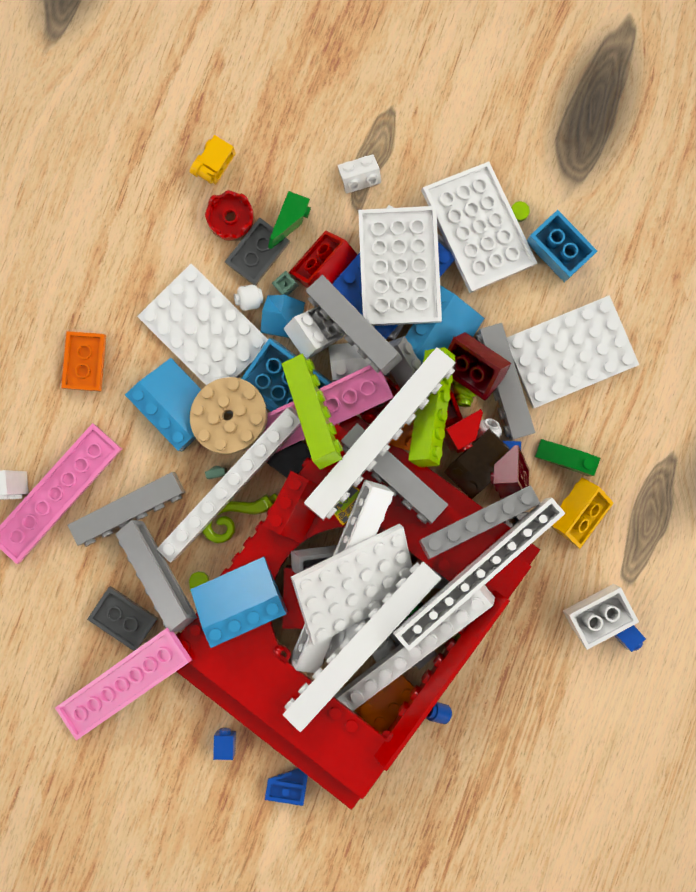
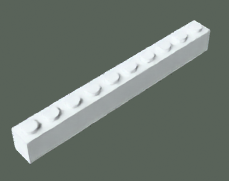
M436 347L342 457V460L336 464L306 499L304 504L323 521L326 517L330 519L337 511L335 506L339 502L344 503L350 496L348 491L351 487H357L364 479L362 477L363 473L366 470L370 472L377 464L375 459L379 454L383 456L389 450L390 446L388 444L392 439L396 441L403 433L401 428L405 424L410 425L416 418L414 413L418 408L422 410L428 404L429 400L427 398L431 393L435 395L442 387L440 382L444 378L448 380L455 371L453 367L456 362Z
M287 407L156 549L170 563L186 550L301 426L297 411L293 407Z
M364 480L333 556L377 535L380 524L384 521L386 510L392 502L394 492L385 485ZM304 624L290 658V662L296 671L315 674L324 662L325 654L331 646L333 636L314 646L310 641L306 625Z
M545 498L395 629L393 634L409 652L558 521L565 512L553 498Z
M417 562L409 570L412 574L407 579L403 577L395 585L398 588L394 594L389 592L383 598L382 602L384 605L380 609L375 607L368 615L370 620L366 624L361 622L354 630L356 635L352 639L348 637L340 645L342 650L337 655L334 652L326 660L328 663L327 667L324 670L319 668L312 676L315 680L310 685L305 683L298 691L301 695L296 700L292 698L284 706L286 711L282 715L299 732L309 724L442 579L425 562L421 564Z
M484 585L409 652L401 643L384 658L336 693L334 697L354 711L491 608L495 600L494 595Z

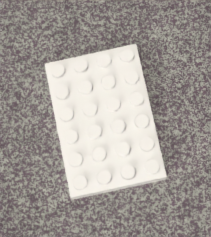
M490 162L422 188L421 192L428 206H436L438 228L455 259V264L469 293L537 264Z
M436 206L358 210L363 317L372 326L441 323Z
M192 264L176 277L137 316L205 385L221 378H238L251 365L268 341Z
M610 295L507 337L517 373L533 409L639 365Z
M397 524L291 576L307 632L314 646L368 618V615L375 607L380 609L384 605L382 600L389 592L392 594L396 592L398 588L395 585L403 577L407 579L412 574L409 571L412 568V562L402 525Z

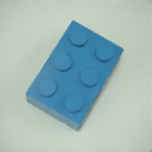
M559 210L553 213L527 239L529 246L564 283L598 252Z

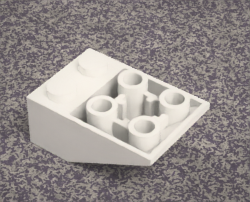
M319 306L295 316L283 328L300 354L303 353L306 359L318 354L346 336L343 331L339 333L332 326L334 322L330 318L326 320L319 312L322 310Z

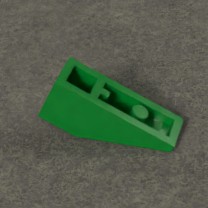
M288 191L270 236L268 248L272 249L297 229L302 224L304 218L308 219L311 207H308L309 198Z
M543 439L540 440L535 454L536 458L585 476H595L601 459L589 453Z

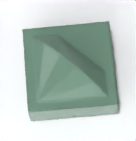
M284 271L272 282L281 295L287 296L299 286L287 271Z
M214 466L205 472L206 478L223 477L227 473V468Z

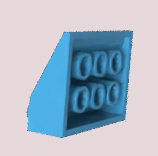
M441 285L442 322L413 324L405 336L422 364L425 350L435 349L436 347L448 349L453 337L464 332L473 337L485 319L457 295Z
M271 338L265 343L241 379L255 386L263 396L266 408L273 411L293 401L281 363L296 357V355ZM316 369L313 370V374H316L320 382L319 389L332 383V381Z
M170 358L141 379L125 396L177 451L182 452L196 439L190 425V410L195 397L201 389Z
M265 557L190 589L210 648L288 613Z

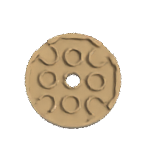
M226 377L209 383L197 394L190 410V425L194 436L205 448L214 453L232 455L233 453L249 449L259 439L265 430L268 412L264 398L255 386L240 378ZM232 411V419L226 421L224 413Z

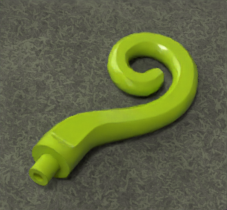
M274 493L269 497L266 494L254 502L230 501L219 514L228 511L254 515L262 514L269 510L278 495ZM222 516L217 519L216 523L217 525L224 524L227 526V531L224 534L215 533L212 529V522L203 530V534L208 540L214 543H224L234 535L235 525L231 518Z

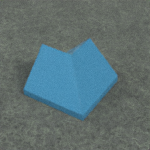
M268 295L262 310L261 333L289 338L283 328L295 316L303 313L305 302L287 295Z

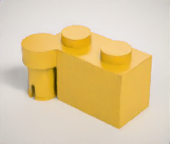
M214 135L212 139L206 142L202 155H198L191 165L190 173L196 177L203 178L210 184L214 183L216 185L236 155V152L232 145Z

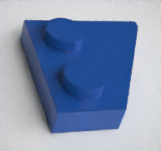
M297 768L268 778L265 800L303 806L308 775Z

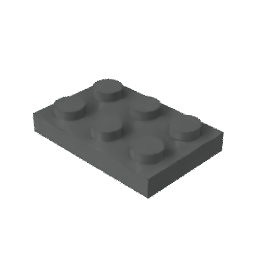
M261 218L256 221L225 260L229 267L253 285L258 284L290 243L289 239L284 238L272 249L268 248L270 236L274 228Z
M110 586L87 620L135 651L140 647L158 620V617Z

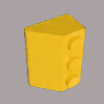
M581 477L560 506L565 514L551 527L580 549L614 503L599 486Z

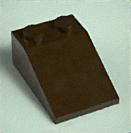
M490 428L472 443V447L457 457L444 472L471 499L491 482V472H494V465L510 450Z

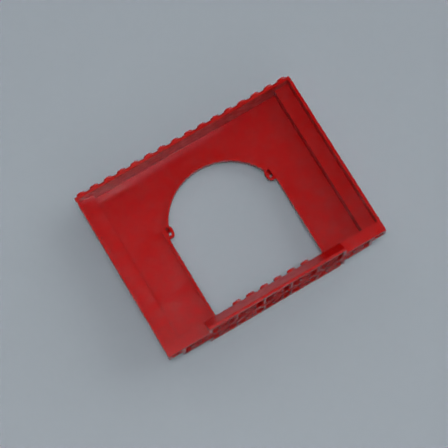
M355 415L340 422L339 425H335L337 434L334 435L335 439H338L341 444V440L356 424H359L364 430L370 425ZM388 444L390 446L388 451L443 499L448 506L432 524L428 522L424 524L417 518L418 513L415 510H408L401 503L403 500L398 495L392 496V502L386 510L384 521L380 524L377 534L397 524L402 525L409 552L425 562L448 581H451L511 528L505 523H501L428 560L419 543L421 539L483 509V507L428 467H418L408 460L409 453L402 448ZM344 451L340 452L342 457L346 454ZM308 457L302 464L303 470L300 472V475L320 484L338 462L319 469L312 461V458ZM366 470L363 473L362 477L364 479L357 486L359 490H361L364 480L378 483L371 476V471ZM381 481V483H379V484H382V485H385L386 487H388V486H387L385 483H383L382 481ZM271 506V507L269 508V510L267 511V513H266L267 515L269 514V512H270L272 506ZM316 515L303 542L318 533L345 527L346 524L343 526L335 515L330 519L326 517L324 521ZM261 520L255 527L257 532L253 537L249 536L243 544L245 548L241 553L237 552L231 560L233 563L229 569L225 568L220 576L265 557L275 580L291 551H294L301 543L263 526L264 522ZM531 543L485 584L495 597L493 606L460 630L454 638L451 637L446 642V650L443 654L439 653L435 657L433 668L425 671L421 677L422 683L419 686H414L410 692L409 701H404L398 709V716L390 727L382 733L334 696L301 732L282 715L286 711L284 706L292 698L296 700L301 695L298 691L305 683L310 685L313 680L303 672L296 671L294 666L288 662L291 657V651L284 645H279L272 621L210 648L198 613H196L198 618L185 627L181 633L178 632L176 634L192 659L176 672L352 810L360 798L364 799L383 771H387L488 633L509 604V597L532 566L530 564L541 549ZM284 651L288 655L285 657L281 652Z

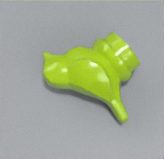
M453 379V390L457 395L455 399L458 406L471 407L473 397L476 394Z

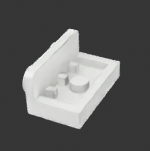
M374 155L364 156L337 165L346 193L381 183L380 169Z

